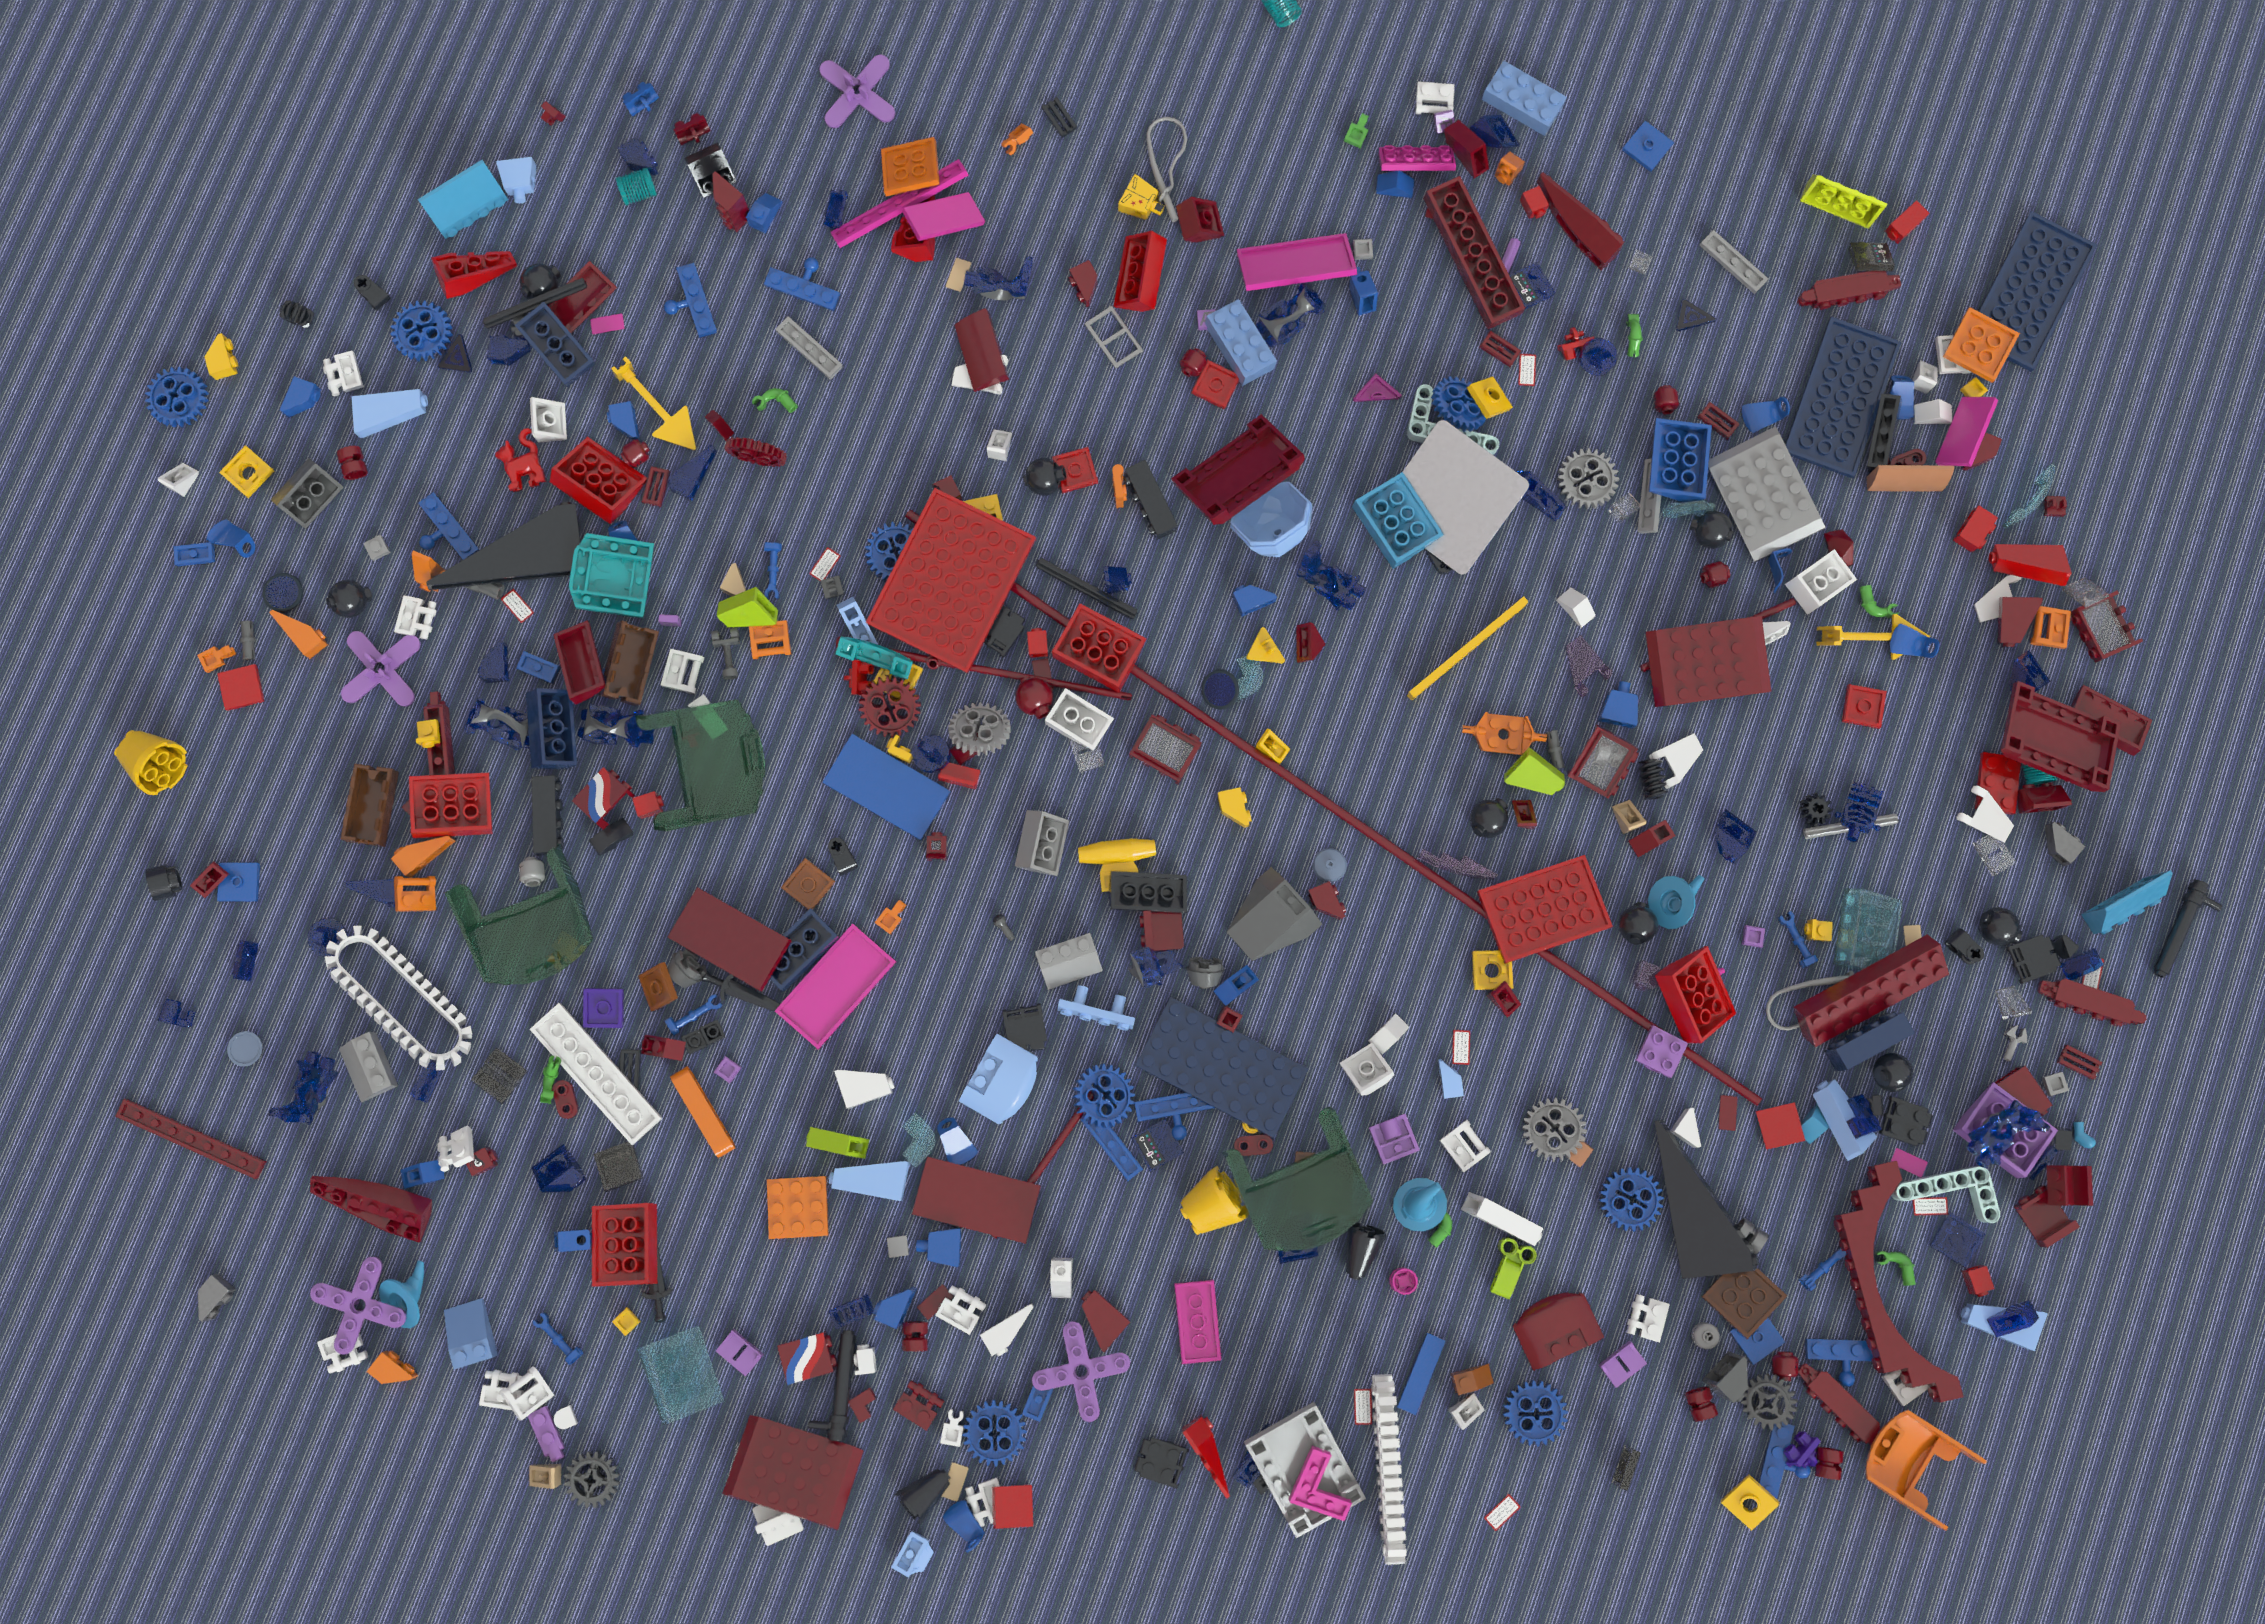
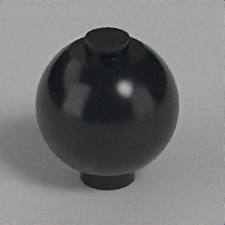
M532 264L525 268L521 274L520 291L524 297L530 299L558 288V279L561 277V274L554 265L548 267L544 264Z
M1039 458L1032 461L1027 467L1025 475H1023L1025 486H1028L1033 493L1041 496L1053 494L1059 489L1061 481L1067 479L1064 465L1058 466L1055 461L1049 458Z
M1709 511L1701 517L1695 515L1690 526V530L1695 532L1697 541L1706 548H1720L1727 541L1730 542L1734 535L1731 520L1727 515L1719 511Z
M342 580L331 587L326 603L328 608L332 609L337 615L344 618H352L360 615L365 610L367 602L372 601V594L369 587H362L361 584L353 580Z
M1496 798L1495 800H1483L1473 807L1470 813V824L1477 836L1493 838L1503 833L1508 825V813L1506 811L1508 805L1506 802Z
M1637 902L1634 906L1627 908L1619 919L1621 935L1634 945L1650 941L1658 929L1656 915L1649 909V905L1643 902Z
M1996 907L1984 912L1980 916L1979 931L1988 943L2004 946L2010 943L2015 944L2021 939L2020 922L2011 910Z
M1887 1053L1876 1060L1872 1074L1880 1088L1889 1092H1898L1908 1087L1911 1083L1913 1067L1910 1061L1903 1055Z

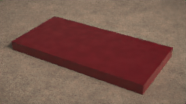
M698 887L668 935L669 939L761 992L791 943L790 939Z
M927 1157L912 1214L1026 1244L1041 1186Z

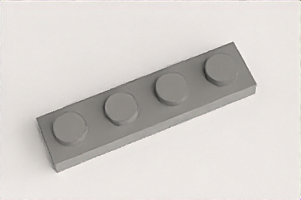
M1714 230L1701 242L1700 246L1752 293L1755 294L1768 281V278Z
M787 317L775 329L781 337L830 380L843 368V365L790 317Z
M1645 459L1637 530L1641 534L1658 532L1661 495L1649 492L1652 459Z

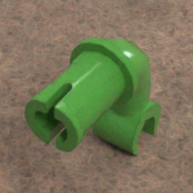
M1628 314V322L1626 323L1627 327H1630V335L1628 336L1629 347L1627 355L1633 357V354H1635L1634 356L1638 357L1640 342L1643 340L1639 314Z
M779 388L769 389L762 396H755L752 399L754 405L757 402H761L757 407L759 411L764 410L767 405L766 402L771 399H776L777 402H780L789 413L794 412L798 408V405L788 395V391Z
M1871 585L1859 588L1862 599L1861 607L1868 614L1875 617L1886 616L1887 618H1892L1893 614H1899L1893 613L1890 610L1897 607V604L1892 603L1885 608L1876 605Z
M550 1056L547 1067L543 1070V1089L540 1096V1102L551 1104V1099H553L554 1091L552 1088L555 1078L558 1077V1068L561 1064V1059L556 1056L555 1061L554 1056Z
M1447 1211L1443 1220L1438 1225L1439 1228L1428 1240L1436 1248L1448 1235H1451L1452 1219Z
M1877 1251L1875 1255L1882 1254L1884 1257L1882 1261L1876 1262L1878 1264L1885 1265L1889 1261L1899 1264L1904 1286L1916 1285L1913 1271L1915 1264L1912 1263L1908 1256L1901 1252L1886 1253L1884 1251Z

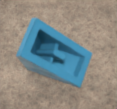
M1817 1103L1801 1122L1805 1141L1808 1144H1811L1829 1128Z

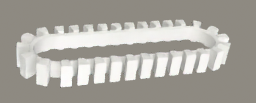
M353 926L354 936L347 937L344 929L337 932V939L341 943L337 945L329 941L326 947L327 953L335 955L325 956L327 970L337 966V969L330 972L331 978L336 983L339 982L340 987L345 992L348 990V995L353 1000L357 999V1004L362 1008L365 1007V1011L371 1017L374 1015V1020L379 1025L382 1024L383 1029L388 1034L391 1032V1037L396 1042L400 1040V1046L405 1051L408 1049L409 1055L414 1060L421 1052L423 1054L419 1059L421 1066L427 1068L430 1059L437 1061L436 1070H445L444 1060L449 1058L454 1067L461 1063V1057L457 1052L460 1050L468 1055L471 1049V1042L462 1041V1039H472L471 1026L463 1029L460 1028V1026L466 1024V1017L461 1012L458 1014V1009L453 1004L449 1007V1000L444 995L441 997L440 992L435 987L432 989V984L427 979L423 980V975L418 970L415 972V967L410 962L406 964V958L401 953L398 955V951L393 945L389 947V942L384 937L376 943L375 941L379 938L378 931L371 928L368 937L362 935V926ZM354 942H363L372 946L457 1030L459 1034L457 1045L451 1051L444 1054H434L427 1051L340 965L339 955L347 945Z
M1392 1374L1372 1375V1394L1375 1395V1400H1372V1408H1375L1376 1411L1373 1413V1421H1376L1374 1434H1377V1438H1374L1375 1447H1378L1375 1455L1376 1460L1379 1459V1464H1376V1470L1380 1472V1477H1377V1485L1381 1487L1378 1490V1498H1381L1379 1511H1382V1515L1379 1516L1380 1524H1383L1381 1540L1385 1541L1382 1549L1383 1556H1385L1386 1565L1405 1564L1406 1546L1403 1544V1540H1406L1405 1531H1402V1527H1405V1519L1401 1518V1514L1404 1513V1505H1400V1500H1403V1491H1399V1487H1402V1478L1398 1476V1474H1401V1465H1398V1461L1401 1460L1400 1452H1397V1447H1400L1399 1439H1396V1434H1399L1398 1425L1395 1426V1421H1398L1397 1412H1394V1405H1397L1396 1396L1392 1394L1395 1391V1385L1392 1380Z

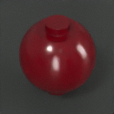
M1028 676L1020 681L1015 692V701L1022 712L1028 715H1035L1037 719H1042L1050 713L1049 707L1053 701V692L1050 685L1043 679Z

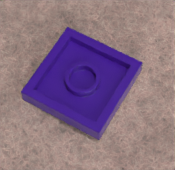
M583 989V1028L624 1027V989Z

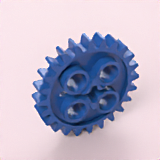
M425 300L422 305L418 301H416L415 306L409 303V309L402 307L404 312H397L399 318L392 319L396 325L390 326L394 330L390 335L394 338L392 342L397 345L396 348L404 356L408 354L411 360L415 356L417 361H420L421 357L427 361L428 356L435 359L434 353L442 355L440 349L447 350L444 344L451 343L447 337L453 336L449 331L453 327L449 324L451 320L447 317V313L442 311L440 306L436 307L433 302L428 305ZM430 316V319L427 322H424V319ZM409 324H413L410 329H406ZM433 333H437L436 337L430 338ZM416 340H420L419 344L413 346Z
M171 367L170 372L163 369L164 375L162 376L157 373L158 379H151L154 383L153 386L147 385L151 391L145 392V395L150 397L145 402L149 404L147 409L151 411V415L158 422H163L166 426L170 424L173 428L177 424L183 427L184 422L191 425L190 419L198 421L196 415L202 416L203 414L200 410L207 409L203 403L209 402L204 397L209 392L204 390L207 385L202 383L203 379L198 377L194 371L191 372L188 368L184 370L181 367H178L177 371ZM172 383H175L174 386L169 389L170 385ZM192 389L191 393L187 395V391ZM167 400V403L162 406L163 401ZM182 406H185L184 409L181 412H179L180 408Z
M1457 376L1454 379L1448 377L1447 380L1443 378L1432 391L1433 395L1431 398L1434 400L1431 404L1436 406L1434 411H1439L1438 417H1443L1445 421H1448L1457 429L1461 427L1463 432L1467 429L1469 432L1473 429L1477 430L1484 424L1486 418L1467 390L1471 382L1465 383L1464 378L1459 381Z
M891 522V527L889 528L884 524V530L877 527L878 534L871 533L874 539H867L871 545L865 546V549L869 551L865 554V557L871 558L867 561V564L872 565L870 568L872 572L877 570L876 577L882 575L883 581L889 577L894 568H887L886 563L894 561L896 564L897 562L889 538L893 539L900 556L913 530H909V524L905 525L904 528L901 522H899L897 527H895L894 522ZM904 537L906 541L903 544H898L897 539ZM882 544L889 545L885 551L879 550V547Z
M1101 1064L1100 1067L1094 1065L1092 1070L1090 1068L1086 1069L1087 1075L1085 1073L1080 1074L1082 1080L1075 1081L1079 1087L1073 1088L1077 1095L1072 1096V1098L1077 1099L1078 1102L1073 1105L1080 1107L1077 1113H1084L1082 1120L1089 1118V1125L1095 1121V1127H1100L1101 1123L1103 1128H1107L1108 1124L1110 1127H1113L1115 1122L1117 1124L1122 1123L1121 1118H1128L1125 1112H1132L1129 1105L1134 1104V1101L1130 1100V1097L1135 1096V1094L1130 1093V1090L1134 1086H1128L1131 1079L1125 1080L1126 1073L1119 1074V1067L1113 1070L1112 1065H1108L1107 1068L1105 1064ZM1101 1077L1106 1080L1105 1087L1100 1084ZM1089 1091L1094 1095L1093 1101H1090L1087 1097ZM1115 1091L1120 1094L1118 1101L1114 1098ZM1103 1092H1105V1096H1104L1105 1099H1104V1100L1102 1099V1097H1103V1094H1102V1093H1103ZM1102 1105H1105L1107 1107L1108 1111L1106 1115H1104L1101 1111Z
M1627 1167L1625 1173L1623 1168H1620L1619 1175L1616 1172H1612L1614 1178L1606 1177L1609 1183H1602L1605 1191H1599V1193L1604 1195V1198L1599 1199V1201L1604 1202V1205L1600 1209L1607 1211L1603 1215L1604 1217H1611L1609 1223L1616 1221V1228H1620L1623 1225V1230L1627 1231L1630 1226L1631 1231L1635 1232L1637 1226L1639 1230H1643V1224L1650 1227L1649 1220L1656 1222L1654 1214L1661 1215L1657 1208L1663 1207L1662 1204L1658 1203L1659 1200L1664 1199V1197L1658 1196L1662 1189H1656L1659 1182H1651L1653 1175L1646 1177L1647 1171L1643 1170L1639 1174V1168H1635L1632 1173L1631 1167ZM1626 1180L1631 1184V1188L1628 1191H1625L1622 1186ZM1618 1190L1627 1196H1633L1634 1200L1645 1204L1647 1208H1643L1637 1203H1631L1629 1199L1616 1194L1615 1191ZM1642 1190L1648 1192V1198L1645 1201L1640 1197ZM1616 1198H1620L1622 1201V1206L1619 1209L1614 1206ZM1635 1207L1640 1211L1637 1218H1634L1631 1213Z
M1531 1380L1530 1386L1526 1381H1523V1388L1517 1384L1516 1388L1518 1391L1510 1390L1513 1396L1512 1398L1506 1397L1509 1404L1503 1405V1407L1508 1409L1507 1412L1502 1413V1415L1508 1417L1504 1423L1511 1424L1507 1430L1509 1432L1515 1431L1513 1437L1517 1438L1520 1436L1521 1443L1527 1439V1445L1529 1446L1532 1445L1533 1441L1537 1447H1539L1540 1441L1547 1445L1548 1438L1554 1442V1434L1559 1437L1561 1436L1558 1429L1565 1430L1561 1423L1568 1422L1563 1417L1568 1411L1562 1409L1567 1404L1560 1402L1563 1395L1556 1396L1558 1390L1554 1388L1550 1391L1551 1384L1547 1383L1544 1387L1541 1380L1538 1385H1536L1535 1380ZM1547 1397L1549 1404L1547 1407L1542 1408L1540 1401L1542 1398ZM1528 1398L1529 1406L1524 1409L1521 1408V1400ZM1535 1408L1539 1412L1553 1411L1552 1414H1536V1418L1531 1414L1518 1416V1412H1534ZM1544 1418L1550 1419V1425L1547 1428H1543L1541 1425ZM1524 1419H1529L1531 1422L1527 1429H1523L1521 1426Z
M995 1399L992 1400V1405L985 1401L984 1408L979 1404L977 1405L978 1412L971 1410L973 1418L966 1417L970 1424L963 1425V1428L968 1430V1432L962 1434V1436L968 1437L964 1444H970L967 1452H975L972 1458L980 1456L979 1463L985 1459L987 1460V1466H989L991 1461H994V1465L997 1467L998 1461L1001 1460L1002 1464L1005 1465L1006 1458L1011 1462L1013 1461L1012 1454L1019 1456L1017 1448H1024L1020 1441L1024 1442L1027 1440V1438L1022 1436V1434L1027 1433L1026 1429H1022L1026 1421L1020 1422L1019 1419L1023 1415L1015 1414L1017 1407L1010 1410L1011 1403H1008L1005 1407L1003 1406V1400L1000 1401L999 1405H996ZM993 1415H996V1430L1000 1432L997 1435V1451H994V1436L990 1434L993 1430ZM1001 1417H1007L1010 1420L1008 1427H1002L999 1424ZM987 1418L990 1421V1426L982 1428L979 1420ZM1008 1438L1011 1441V1445L1007 1448L1002 1447L1000 1439ZM988 1439L991 1442V1446L987 1449L982 1448L980 1440Z

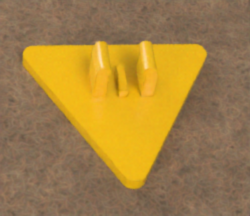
M1262 627L1246 656L1247 659L1284 663L1285 659L1267 630Z

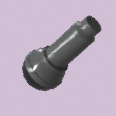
M1002 914L996 915L993 918L994 925L1002 930L1007 939L1010 941L1015 939L1014 934L1006 924L1005 916Z

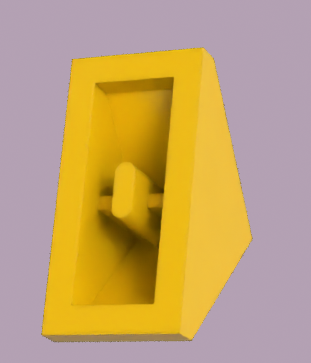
M1268 728L1255 747L1278 764H1281L1290 750Z

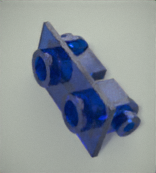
M831 190L823 224L834 230L840 228V225L843 223L846 199H848L846 191L840 190V193Z
M241 940L240 944L237 945L236 958L240 959L239 962L235 961L231 974L233 979L251 982L259 943Z
M429 1061L427 1068L423 1067L410 1096H413L412 1098L428 1103L444 1070H436V1063Z

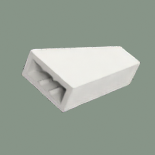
M1468 1193L1461 1208L1462 1211L1533 1246L1541 1239L1542 1227L1482 1196Z
M1052 1258L1050 1277L1052 1298H1071L1073 1258Z

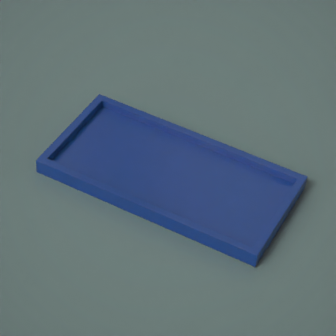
M851 734L822 782L922 841L951 793L950 790L854 734Z

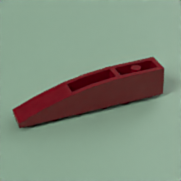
M1542 172L1537 183L1549 204L1548 207L1571 241L1600 270H1603L1620 252L1625 243L1622 237L1615 233L1605 220H1602L1557 184L1549 175Z
M312 1176L310 1178V1193L383 1231L408 1240L421 1242L432 1213V1199L376 1182L324 1176Z

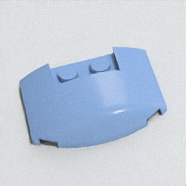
M997 1033L963 1091L959 1102L997 1124L1003 1123L1004 1120L1012 1117L1022 1107L1030 1095L1037 1075L1036 1061L1038 1062V1057Z

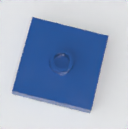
M1644 121L1625 144L1622 151L1651 172L1673 146L1674 142L1647 121Z
M219 863V866L228 872L229 875L218 885L217 901L258 902L260 863Z
M1769 1318L1748 1339L1744 1338L1735 1328L1729 1330L1752 1365L1785 1343Z

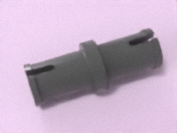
M241 621L242 638H240V643H242L243 660H255L254 643H256V638H254L253 621Z
M1558 730L1546 732L1549 746L1547 751L1551 756L1552 765L1557 769L1565 768L1562 756L1563 747H1560Z

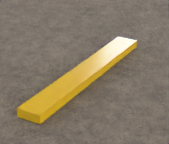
M1523 596L1407 694L1409 699L1414 700L1527 605L1528 600Z

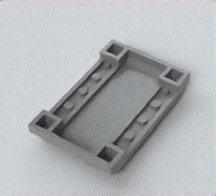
M1776 426L1709 459L1708 468L1754 562L1771 555L1773 551L1788 547L1826 528Z
M1315 1402L1310 1403L1243 1441L1296 1538L1333 1518L1292 1504L1288 1499L1311 1446L1329 1451L1332 1455L1317 1487L1318 1489L1350 1499L1352 1502L1351 1507L1366 1499Z

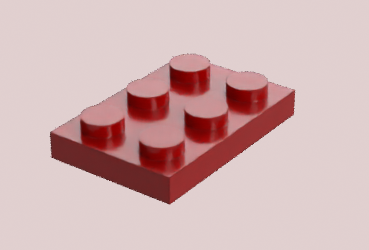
M1982 752L1980 755L1977 786L1987 790L2005 814H2016L2021 763L2004 755ZM1976 795L1975 809L1978 808L1983 797Z

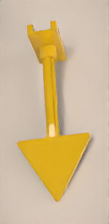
M626 356L623 358L624 366H620L619 370L615 367L611 368L615 377L620 382L623 379L627 383L630 382L665 421L652 434L653 437L696 450L687 406H684L676 414L670 416L635 378L636 375L632 372L634 368Z
M1893 614L1891 633L1843 632L1842 626H1819L1817 630H1822V642H1816V646L1841 645L1843 640L1891 641L1892 634L1900 623L1927 637L1930 636L1899 615ZM1891 653V659L1895 660L1903 654Z

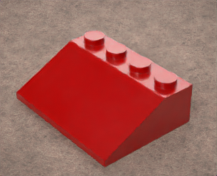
M587 437L552 467L550 483L611 524L624 512L648 478Z
M1079 604L1053 648L1052 656L1063 664L1119 693L1147 638Z
M489 773L409 776L410 821L413 838L493 834Z
M1704 946L1667 965L1655 975L1683 1041L1687 1043L1704 1042L1736 1014L1708 946Z
M637 1203L592 1206V1287L657 1284V1204Z

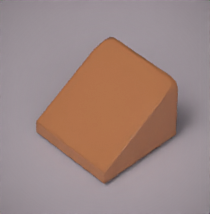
M1579 1141L1583 1145L1582 1149L1576 1147V1155L1570 1152V1160L1581 1167L1592 1153L1593 1148L1587 1143Z

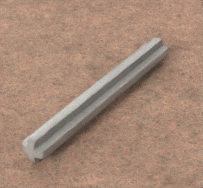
M1897 814L1811 827L1804 829L1803 834L1805 839L1894 825L1898 823Z

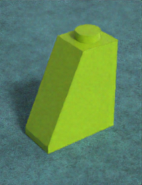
M754 587L720 601L716 616L727 627L767 626L776 624L778 610L757 587Z
M1529 747L1505 772L1504 782L1553 795L1564 787L1565 776Z
M810 1127L806 1138V1147L865 1159L870 1139Z

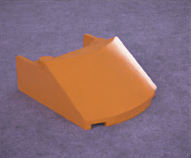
M1905 1410L1889 1420L1875 1437L1867 1457L1866 1479L1940 1529L1947 1530L1948 1526L1925 1512L1928 1500L1923 1493L1914 1488L1934 1454L1946 1461L1954 1460L1960 1452L1977 1463L1986 1464L1987 1460L1916 1414Z

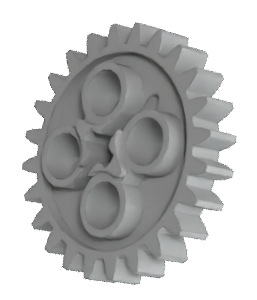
M1590 448L1587 449L1586 453L1582 449L1579 450L1578 454L1574 451L1571 454L1572 458L1567 456L1566 462L1561 464L1563 468L1558 470V473L1561 475L1557 477L1558 481H1562L1559 483L1558 488H1564L1560 494H1567L1565 500L1567 501L1571 498V505L1577 502L1578 508L1585 504L1586 510L1589 509L1591 504L1596 509L1598 504L1600 506L1605 504L1604 500L1609 502L1610 496L1615 494L1614 489L1618 488L1615 482L1619 480L1618 477H1615L1618 470L1612 469L1615 463H1608L1611 458L1604 459V452L1599 456L1597 449L1594 453H1591ZM1592 463L1596 469H1589L1587 464ZM1602 471L1601 474L1595 475V476L1591 479V481L1588 479V480L1584 481L1583 483H1581V484H1580L1579 486H1577V487H1574V486H1573L1574 484H1578V483L1582 482L1585 477H1586V478H1590L1591 476H1593V475L1596 474L1597 472ZM1571 472L1578 473L1579 478L1572 477ZM1598 479L1603 480L1604 483H1605V486H1600V485L1597 483V480H1598ZM1580 488H1586L1589 494H1583Z
M981 702L978 706L972 703L971 708L964 705V711L958 709V714L953 713V719L949 720V738L952 739V744H956V749L962 747L963 753L967 750L970 751V755L977 752L978 756H980L981 752L988 755L989 750L995 753V748L1001 750V744L1006 745V739L1010 738V720L1007 719V714H1003L1002 709L997 711L996 705L992 708H989V703L985 707L982 706Z
M1547 1098L1545 1105L1539 1101V1108L1534 1105L1532 1106L1534 1113L1527 1112L1530 1118H1524V1122L1528 1125L1523 1126L1522 1130L1528 1132L1523 1134V1138H1529L1526 1145H1533L1531 1152L1537 1150V1157L1544 1154L1545 1161L1550 1156L1552 1162L1555 1161L1556 1157H1559L1562 1162L1564 1155L1570 1159V1152L1575 1155L1577 1154L1576 1147L1582 1149L1583 1145L1579 1141L1585 1142L1586 1140L1582 1136L1587 1134V1130L1582 1129V1127L1586 1126V1122H1580L1583 1114L1577 1115L1579 1109L1575 1108L1572 1110V1103L1566 1106L1564 1099L1561 1103H1558L1557 1098H1555L1554 1102L1551 1103ZM1556 1112L1560 1115V1119L1553 1120L1550 1118V1114ZM1542 1117H1545L1549 1124L1546 1121H1544ZM1538 1125H1543L1546 1128V1131L1544 1133H1538L1535 1127ZM1551 1126L1553 1128L1558 1127V1133L1555 1131L1552 1133ZM1565 1127H1571L1574 1130V1133L1571 1135H1567L1564 1133L1563 1129ZM1560 1136H1562V1138L1566 1139V1140H1567V1143H1564V1142L1562 1141V1139H1561ZM1555 1139L1560 1145L1556 1148L1549 1145L1550 1140Z

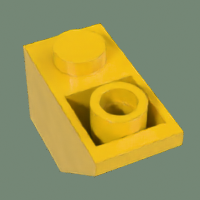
M222 333L217 335L205 355L208 372L215 380L238 374L236 369L238 362L232 354V349H234L232 341L229 338L227 339Z
M1240 787L1218 792L1217 797L1221 814L1244 828L1248 827L1251 815L1250 811L1245 809L1244 803H1247L1245 792H1241Z

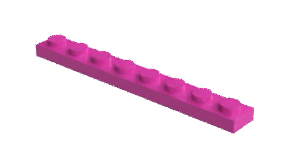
M958 159L939 170V185L899 193L830 233L838 247L842 248L903 213L904 207L921 203L968 176V173Z

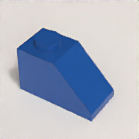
M765 193L754 201L746 216L749 226L766 234L783 203L782 200Z
M294 376L279 411L285 416L291 417L314 407L315 403L320 399L321 389L314 383Z
M632 402L608 405V422L612 423L615 429L630 439H638L640 441L635 407Z
M1241 585L1235 589L1232 598L1241 617L1276 602L1277 596L1274 593L1252 585L1246 587Z
M1246 965L1217 987L1214 992L1226 1006L1259 979L1249 966Z
M438 1160L419 1163L400 1170L404 1189L445 1179L444 1171H441Z

